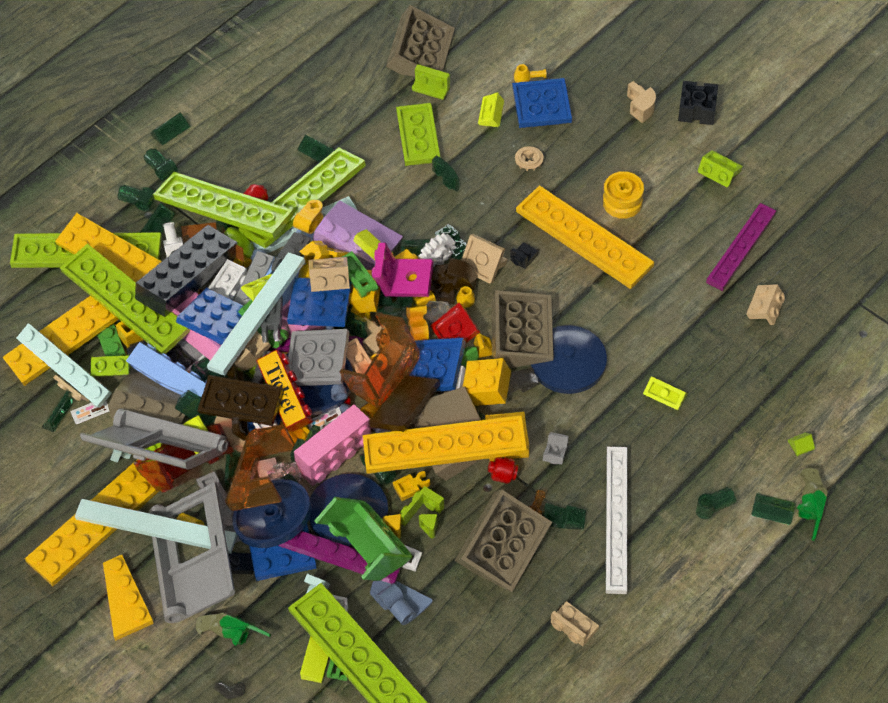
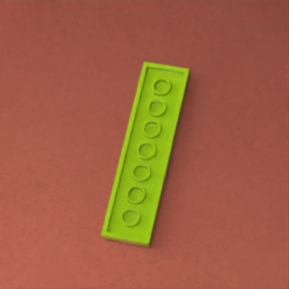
M338 147L271 202L292 209L294 216L274 239L243 228H239V231L247 239L266 249L293 227V220L296 214L305 207L307 202L311 200L323 202L366 166L365 160Z
M173 172L153 194L155 200L273 239L294 216L292 209Z
M61 233L14 234L10 265L11 268L61 267L74 254L56 244L55 241ZM113 233L159 260L161 233Z
M88 243L60 267L62 273L143 340L153 346L160 354H166L190 332V329L176 323L177 316L171 312L166 317H163L135 299L136 282Z
M322 583L288 607L289 612L369 703H427Z

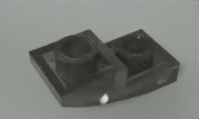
M533 368L511 373L507 396L519 389L524 393L540 384Z

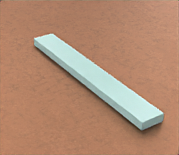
M287 253L207 365L208 370L225 376L304 265V257Z
M81 499L75 514L76 520L207 549L211 548L208 526ZM224 530L228 553L231 554L237 534Z

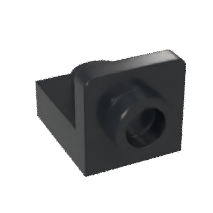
M525 242L517 249L512 248L510 250V261L524 269L538 256V250Z

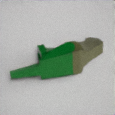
M805 468L800 473V476H803L805 487L802 492V504H799L797 509L798 517L815 521L811 538L814 541L828 492L823 486L819 471L813 468Z
M228 613L198 616L195 624L196 631L200 635H203V632L212 630L220 637L232 639L235 646L238 644L243 645L246 642L250 633L249 629L271 637L270 633Z

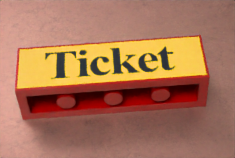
M276 349L257 359L256 361L266 384L284 389L278 412L285 428L290 432H294L312 423V411L309 405L304 403L303 398H305L302 389L297 387L295 382L297 377L294 371L289 369L288 364H290L287 355L285 353L282 354Z

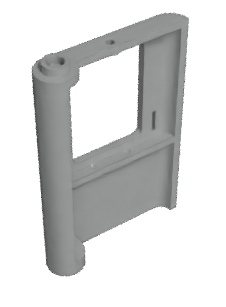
M122 408L118 409L115 413L113 426L91 435L80 433L81 440L133 454V458L144 461L148 458L184 469H192L225 452L228 447V441L224 435ZM157 443H165L198 452V454L183 460L146 450V448Z
M215 482L185 498H181L167 507L154 505L148 511L149 514L174 519L180 513L203 502L211 548L182 564L180 562L177 542L152 536L164 619L167 623L180 622L235 594Z

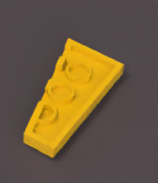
M122 554L103 562L115 641L154 624Z

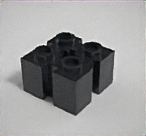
M683 81L678 121L692 123V120H700L699 124L713 125L719 84L704 83V86H697V82Z

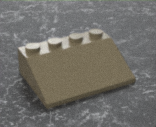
M409 5L400 18L386 67L401 75L415 77V67L417 64L443 72L455 28Z
M495 290L491 303L492 359L503 358L509 368L553 361L551 295Z
M132 369L129 375L115 389L108 408L111 418H114L117 410L122 408L184 424L192 419L199 401L164 388L139 371Z
M464 386L430 398L413 419L412 423L416 429L480 421L481 419ZM479 460L433 465L432 467L436 475L447 481Z
M504 490L495 491L455 561L473 573L512 592L552 522Z

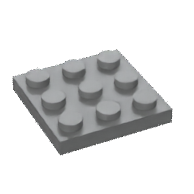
M348 329L292 331L288 355L290 364L288 366L290 371L293 370L297 377V381H295L297 386L343 384L349 341Z

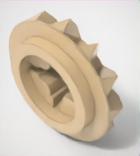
M531 146L523 147L515 154L516 165H519L520 169H526V171L529 169L535 171L537 167H541L544 160L543 153Z

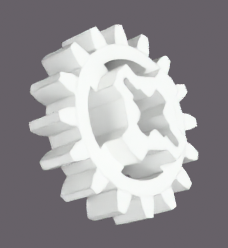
M448 234L437 235L435 238H431L429 243L425 244V247L421 249L422 253L418 257L420 259H432L434 262L433 267L435 268V265L443 264L453 254L451 250L455 249V241Z

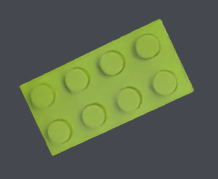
M431 103L396 107L405 166L441 162Z

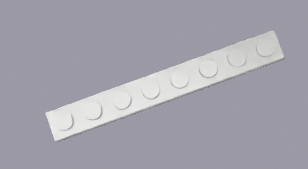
M607 447L606 593L627 594V447Z

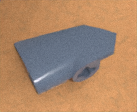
M373 581L370 595L384 610H389L402 625L411 622L432 604L431 598L398 581L395 584L384 581Z

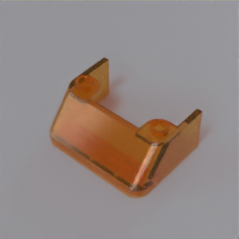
M376 313L375 315L382 327L376 336V342L380 350L365 374L344 369L339 371L352 393L378 409L405 375H410L420 356L419 348L403 318L382 313Z
M284 424L254 429L249 432L238 458L225 499L229 510L236 511L281 502L282 499L269 476L254 479L260 457L297 449Z

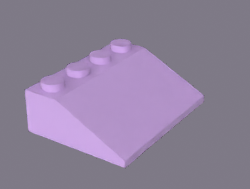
M339 200L316 228L312 241H322L327 247L349 253L353 251L365 269L372 270L375 267L376 261L353 241L355 235L367 229L381 243H386L391 252H394L403 236Z

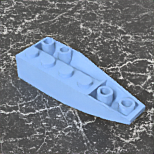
M140 342L126 360L132 368L162 387L179 395L197 401L201 400L206 381L205 383L201 381V377L193 371L190 373L185 371L186 368L182 364L172 362V359L166 354H159L150 344L145 346Z

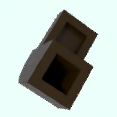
M450 259L449 264L435 265L432 281L434 284L452 283L457 292L464 286L470 287L474 291L478 275L467 262Z

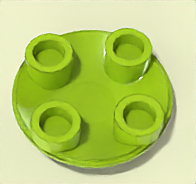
M229 227L224 234L237 241V245L243 248L244 255L247 258H251L255 250L251 240L247 239L239 229Z

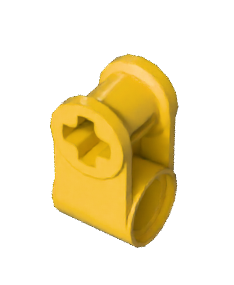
M319 200L307 202L305 207L296 214L293 220V227L312 234L323 220V214L321 213L323 209L322 202Z

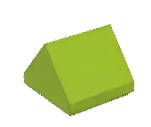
M803 433L788 439V443L796 456L815 450L812 434Z
M437 514L419 515V527L430 538H435L438 524Z

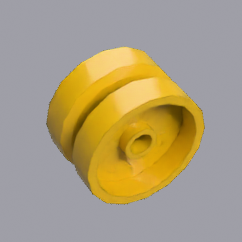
M617 172L610 175L604 183L603 207L606 212L619 219H627L638 214L643 205L644 184L641 178L630 172Z

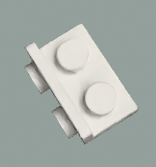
M227 259L209 286V289L234 301L248 271L245 267Z

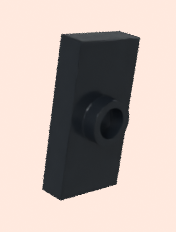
M228 553L232 574H253L254 567L251 553Z

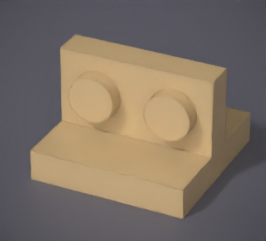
M475 234L470 235L462 257V261L467 262L474 268L478 275L477 278L489 284L494 282L498 269L506 266L508 259L503 257L504 248Z
M347 257L309 260L311 292L350 289Z

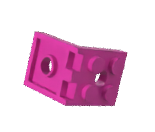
M378 243V248L374 253L376 263L375 267L372 268V277L384 295L395 297H429L433 260L395 259L386 243ZM410 275H417L414 281H408Z

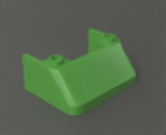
M334 497L314 520L316 524L328 525L330 527L329 531L334 536L346 537L368 564L365 566V573L361 576L363 580L380 581L405 565L412 558L410 551L375 510L362 500Z

